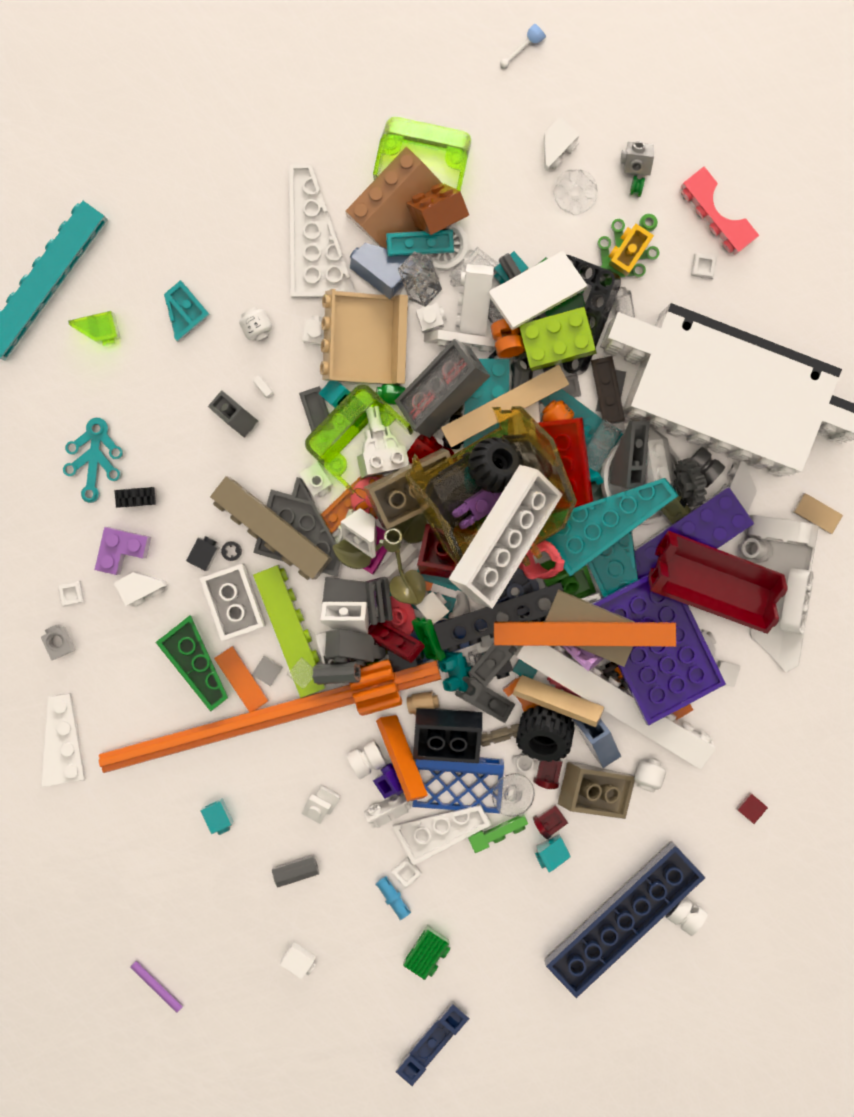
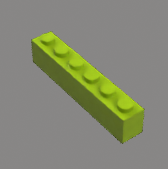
M276 565L253 574L300 698L325 689L326 684L317 685L312 677L313 667L318 665L317 663L320 662L317 650L312 651L309 642L313 640L309 630H304L302 621L305 620L301 609H296L293 602L297 599L293 589H288L286 581L289 578L285 568H280V565Z

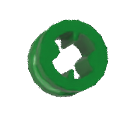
M634 175L629 195L637 194V197H641L645 182L644 177L638 179Z

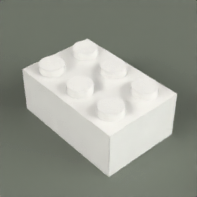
M244 563L200 578L221 641L266 626Z

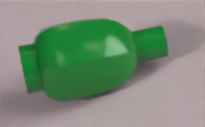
M383 384L381 387L376 388V400H380L383 404L397 405L395 400L406 388L397 384Z

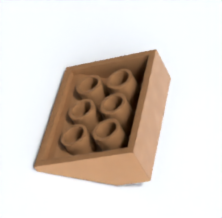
M406 146L345 211L346 216L379 247L387 249L386 233L422 231L415 226L406 203L411 201L414 195L419 193L425 194L431 190L432 186L442 182Z

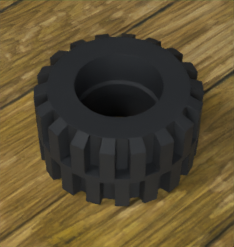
M541 706L530 707L522 713L516 737L517 746L522 750L523 754L529 755L532 759H538L537 761H559L560 758L564 759L570 753L575 724L571 717Z

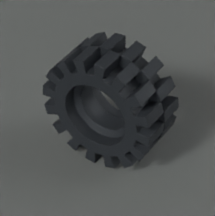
M154 487L114 490L116 508L156 505Z

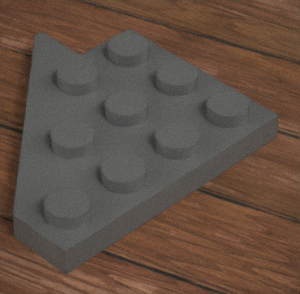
M296 478L292 495L271 489L266 506L329 555L332 560L322 573L338 577L342 563L333 551V545L337 544L302 478ZM258 537L253 553L283 561L281 559L283 555L278 551L274 553L264 546L265 541Z

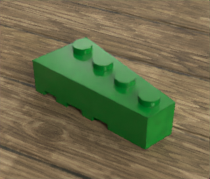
M191 615L155 642L210 712L228 699Z

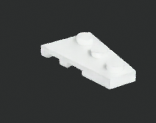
M442 330L424 333V342L437 343L439 346H448L453 339H456L470 348L478 347L479 351L492 352V349H495L496 340L492 337Z

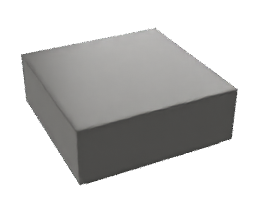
M263 656L252 675L271 686L283 667Z

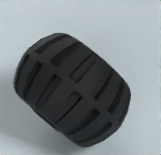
M499 437L487 438L476 444L468 460L469 474L472 479H475L474 483L478 487L482 486L481 489L487 492H503L519 465L524 466L520 451H516L517 447L514 444L510 445V441Z

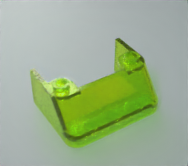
M391 117L387 120L379 142L373 171L374 180L380 175L384 155H396L401 150L402 143L404 142L446 151L445 162L447 166L460 171L456 189L462 190L471 148V137L467 132L402 117Z
M367 385L355 387L305 440L307 451L351 495L355 491L341 477L347 469V460L340 452L368 424L366 410L369 407L379 406L382 425L387 427L396 421L408 434L411 435L413 433L410 424Z

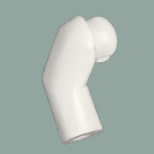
M465 593L456 596L458 607L454 612H450L449 619L470 612L468 596Z

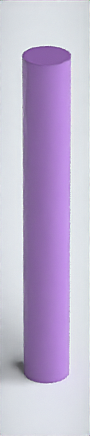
M137 961L130 966L176 1013L183 1007Z

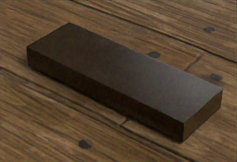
M613 356L591 360L603 426L624 422L625 417Z

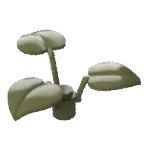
M425 511L388 529L384 534V540H380L376 546V552L382 546L388 552H395L400 576H395L391 580L389 589L393 598L406 604L418 605L423 601L426 594V584L423 576L416 570H409L404 574L400 557L403 539L410 544L419 543L423 540L425 526L428 524ZM345 539L333 545L334 554L347 567L362 569L370 565L371 557Z

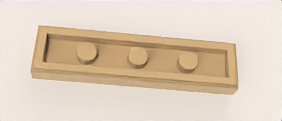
M524 675L520 677L513 692L514 696L594 727L597 726L604 711V706Z

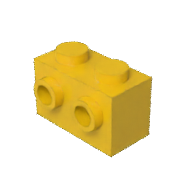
M636 223L632 229L627 227L621 236V239L624 240L620 247L615 245L608 257L611 258V261L608 265L627 276L654 235Z

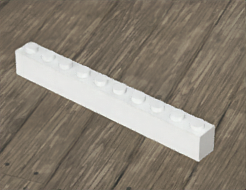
M562 646L517 647L515 651L517 658L584 699L604 706L605 712L697 768L702 769L715 751L713 739L704 732L701 734L697 733L690 723L686 721L681 723L676 720V716L673 713L651 725H646L629 688L622 687L621 682L615 677L610 676L608 678L603 675V671L597 666L587 671L572 655L565 652Z

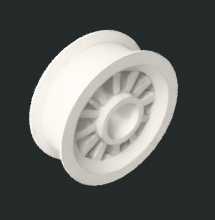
M457 223L442 229L453 230L455 234L453 235V241L456 238L459 239L458 242H454V246H460V249L454 248V253H457V255L454 257L452 253L438 254L436 259L433 258L435 254L421 255L424 262L431 268L439 271L452 270L458 267L465 259L468 250V239L464 230ZM441 255L444 257V261H439ZM446 255H449V257L451 258V260H448V261H447V256H446Z

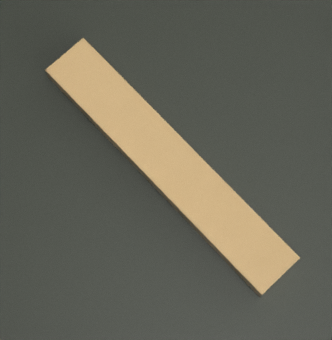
M557 365L441 427V430L452 448L568 386L569 383L561 367Z

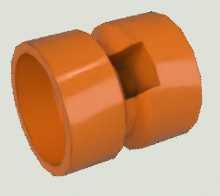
M505 319L498 320L491 325L492 336L496 340L495 349L499 358H512L525 351L522 336H519L521 334L520 327L512 330Z

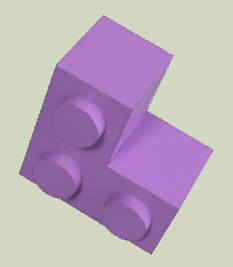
M104 527L94 570L120 575L125 555L142 559L147 558L151 537L116 528Z

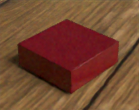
M752 793L737 808L753 824L768 809Z

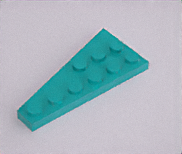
M663 478L549 516L539 534L543 540L550 542L558 549L560 556L565 561L564 569L572 576L679 495L667 479Z
M632 531L588 563L603 597L638 580Z

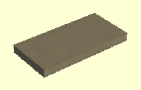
M559 589L545 622H634ZM576 646L623 667L633 646Z

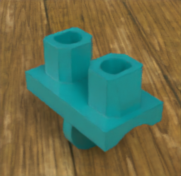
M445 651L446 658L438 661L439 669L442 672H448L449 678L444 679L442 682L444 690L466 692L468 685L463 681V677H470L469 671L474 667L473 663L466 662V657L461 652Z

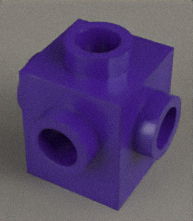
M389 763L381 769L382 774L373 780L384 799L394 794L398 796L403 793L392 763Z

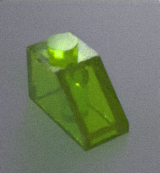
M112 311L68 320L71 327L95 342L102 343L103 346L113 345L116 343L115 340L121 339L116 316Z

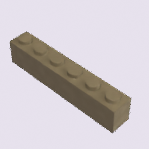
M225 476L210 496L214 500L213 505L222 512L227 510L232 514L230 518L238 525L243 523L249 528L247 532L256 539L258 537L263 539L266 548L273 553L278 551L283 555L281 559L289 566L294 564L300 569L298 573L305 579L309 580L311 578L316 580L332 560L329 555L231 477Z

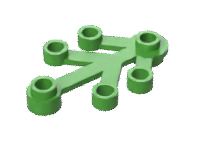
M645 214L639 221V226L648 232H652L658 224L657 218L653 214ZM648 218L653 221V225L647 226L645 224V220ZM615 219L611 224L617 247H620L624 241L621 239L625 228V223L622 219ZM616 222L621 223L622 228L620 230L615 229L614 224ZM607 236L599 238L597 245L601 252L602 266L600 267L617 273L620 278L630 276L640 278L645 274L646 268L640 263L634 265L627 276L608 265L611 261L608 257L611 240ZM603 239L607 240L608 246H601L600 241ZM655 246L649 247L647 250H644L638 260L657 259L660 254L659 249ZM649 250H655L656 256L651 257ZM641 267L643 273L637 274L635 268ZM612 277L605 279V285L609 286L612 283Z

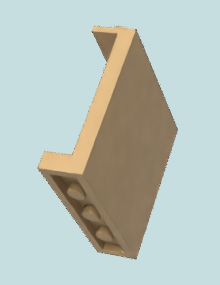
M336 289L325 291L322 298L325 315L321 322L322 330H324V339L321 341L323 361L320 364V374L323 375L322 380L372 384H405L408 295H396L389 299L385 295L342 292L335 291Z

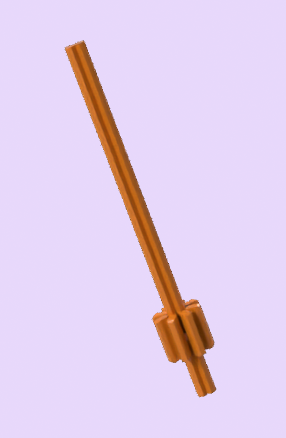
M389 659L360 667L361 679L359 682L349 683L346 686L99 754V765L102 767V772L107 773L355 703L357 711L361 716L402 705V690L442 680L436 660L397 672H393Z

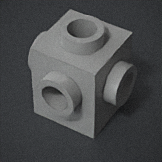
M640 141L627 142V148L622 150L620 163L624 164V173L650 176L654 160V144H645Z

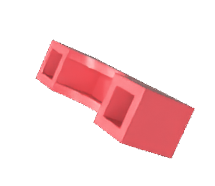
M702 167L681 185V193L687 201L694 203L697 214L702 219L706 218L710 223L709 229L715 236L719 235L724 241L722 243L724 248L729 253L733 252L736 255L754 241L759 234L746 218L730 220L718 213L713 202L714 190L718 183L708 170Z

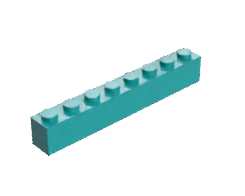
M84 200L73 207L71 211L72 216L68 221H64L60 225L58 235L55 239L49 240L45 246V253L42 257L39 256L35 259L31 272L21 278L19 282L20 287L16 292H12L6 300L7 305L3 310H0V359L4 361L7 359L108 219Z

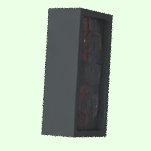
M453 339L395 400V403L413 430L430 438L474 394L490 375L469 346Z

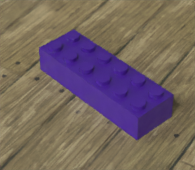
M729 485L708 498L703 504L692 509L689 514L670 524L635 548L638 579L648 575L650 569L656 567L658 556L655 555L656 548L668 530L718 549L754 524V521Z

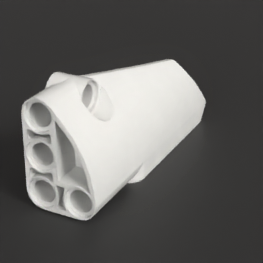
M750 515L754 524L747 530V539L742 544V553L746 556V560L784 574L788 586L787 593L776 604L779 615L778 624L768 634L751 628V638L785 672H788L799 666L814 579L811 569L819 526L798 521ZM756 543L758 550L755 554H752L751 547Z

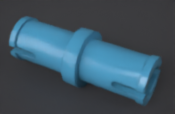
M387 876L375 883L386 898V904H390L399 920L404 919L411 913L401 899V893L395 890Z

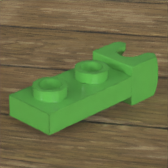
M524 813L484 832L481 830L469 836L468 839L474 852L478 853L489 848V842L498 843L506 838L505 835L513 832L517 834L525 830V825L528 824Z

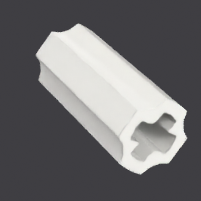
M406 541L400 548L403 570L420 553L412 544ZM395 552L377 570L379 575L388 578L389 584L395 576L399 575Z

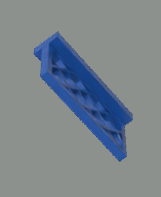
M480 757L479 763L416 759L418 771L429 770L434 776L426 783L423 782L425 789L432 798L427 802L413 800L412 807L460 810L476 806L479 803L485 813L500 814L504 759ZM444 772H451L456 777L448 785L439 777ZM467 773L474 774L477 778L470 786L462 780V777ZM488 775H498V783L490 788L484 779ZM437 779L444 788L437 794H434L428 786ZM457 781L466 788L458 796L450 789ZM481 782L488 791L478 798L471 789ZM447 790L454 799L449 803H442L438 797ZM469 792L476 801L471 805H464L460 798ZM491 794L496 799V807L486 806L482 800Z

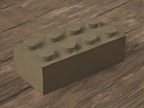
M443 448L363 487L381 526L386 530L466 491L449 451Z

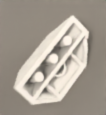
M624 423L625 430L627 428L628 423ZM650 426L644 485L666 478L673 487L675 475L668 438Z

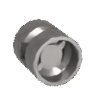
M702 446L691 458L693 461H697V467H701V473L705 475L704 478H706L707 482L705 488H707L724 471L725 466L719 460H711L712 454Z

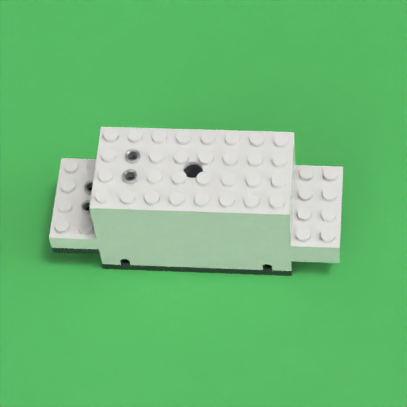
M670 303L659 314L655 326L620 312L609 322L600 345L601 348H604L603 352L612 356H616V354L625 356L624 360L632 364L640 362L623 407V412L626 413L625 417L634 421L640 419L649 420L650 426L654 429L661 427L668 429L667 434L675 437L686 436L688 437L687 441L696 445L704 443L708 445L707 449L716 453L727 452L729 453V458L737 461L748 460V465L758 469L766 467L770 469L769 473L778 477L790 476V474L794 475L803 471L817 435H829V440L840 444L854 440V403L832 395L841 374V368L673 303Z

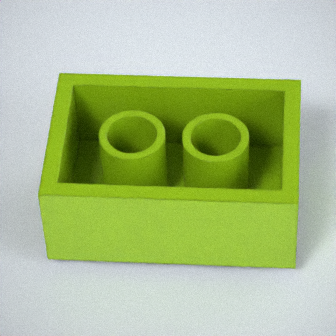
M585 307L527 322L519 326L532 371L597 354Z

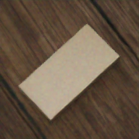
M806 493L803 494L793 511L829 534H833L843 517L839 512Z

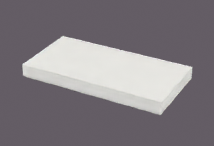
M561 251L490 290L488 296L509 327L514 330L586 290L587 284L564 251Z

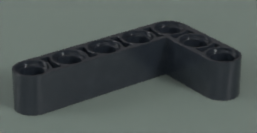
M566 254L569 260H572L573 266L585 283L592 285L584 307L588 321L592 317L595 318V325L591 328L596 348L621 286V278L615 272ZM591 268L592 276L587 279L585 273L587 269ZM611 275L612 283L606 287L605 279ZM602 296L604 303L598 308L597 300ZM593 355L579 358V366L575 370L572 368L574 360L563 363V368L568 373L583 374L588 369Z

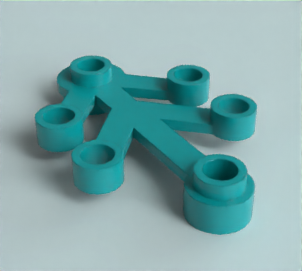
M97 417L88 421L84 434L75 441L68 442L65 446L67 453L75 455L79 452L82 445L91 440L89 450L74 462L67 463L63 467V473L66 476H74L77 470L89 461L87 483L81 491L82 499L88 503H94L100 497V491L96 487L98 462L107 472L109 480L118 481L121 477L120 470L114 468L101 452L100 441L109 449V455L113 459H120L123 456V450L121 447L116 446L108 436L106 421ZM96 424L100 426V431L97 433L93 431V427ZM71 444L76 445V450L74 452H71L69 450V446ZM114 449H119V456H113L112 452ZM68 466L74 468L73 473H67ZM113 470L118 474L115 479H112L110 476ZM88 490L93 491V496L91 498H88L86 496V492Z

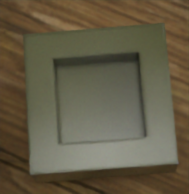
M678 496L663 507L661 511L673 524L689 514L691 509Z

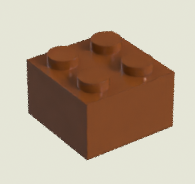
M445 183L432 186L431 190L425 194L419 193L414 195L412 200L406 203L415 226L430 235L469 216L461 191Z

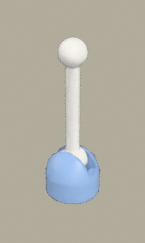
M534 23L527 32L528 39L507 59L501 60L500 66L502 68H507L509 62L530 42L540 43L546 38L545 33L537 24Z

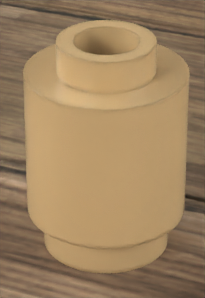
M433 691L412 694L411 697H407L408 712L416 716V708H440L438 695H434Z

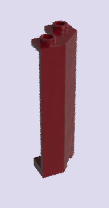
M669 530L656 548L655 555L658 556L656 567L651 568L649 572L650 591L766 634L778 624L779 615L776 604L781 597L785 596L788 590L784 574Z

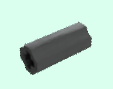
M356 662L314 665L312 677L317 685L359 682L361 679V668Z
M310 856L273 868L272 874L278 888L319 875V869L315 857Z

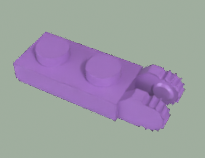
M481 489L466 499L465 503L453 510L452 515L454 518L463 515L468 510L471 512V515L459 523L460 528L465 529L489 514L502 492L492 493Z

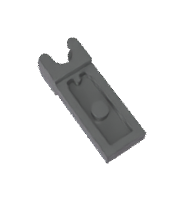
M464 676L463 681L467 683L468 689L463 693L456 691L455 695L497 720L506 723L515 703L484 687L478 681Z

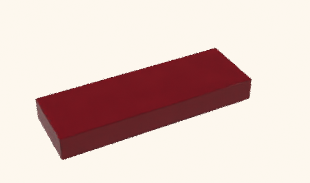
M378 622L376 625L371 624L368 628V634L372 635L374 643L410 663L425 648L421 641L386 622Z

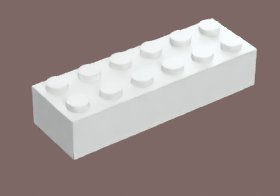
M519 465L452 572L449 580L475 603L493 609L563 494L539 470Z

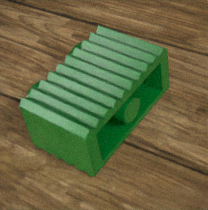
M427 925L404 959L403 966L423 980H426L428 975L432 977L438 968L436 963L440 957L444 959L450 951L448 946L449 939Z

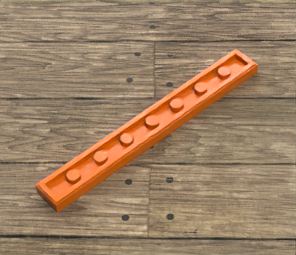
M494 622V645L676 647V622Z

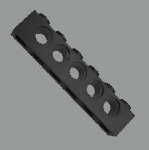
M562 582L496 603L493 609L484 607L434 624L441 649H447L448 652L460 649V644L468 642L470 646L482 642L481 637L489 635L490 639L494 638V622H498L496 616L499 612H505L508 615V622L545 621L544 616L548 615L550 609L546 611L540 609L538 605L539 600L547 598L552 606L558 589L565 592ZM526 605L530 609L529 616H519L517 612L518 607ZM478 619H483L487 622V629L485 631L477 630L475 623ZM457 626L465 628L466 636L464 638H458L455 635L454 631Z

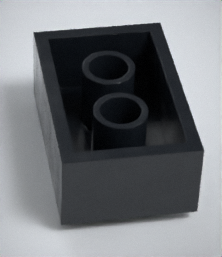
M416 708L413 759L479 763L482 738V712Z

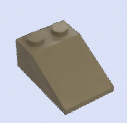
M568 762L557 804L572 812L626 819L635 776L587 764Z

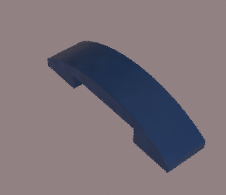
M452 1004L418 1040L395 1072L413 1086L427 1070L426 1067L470 1018Z

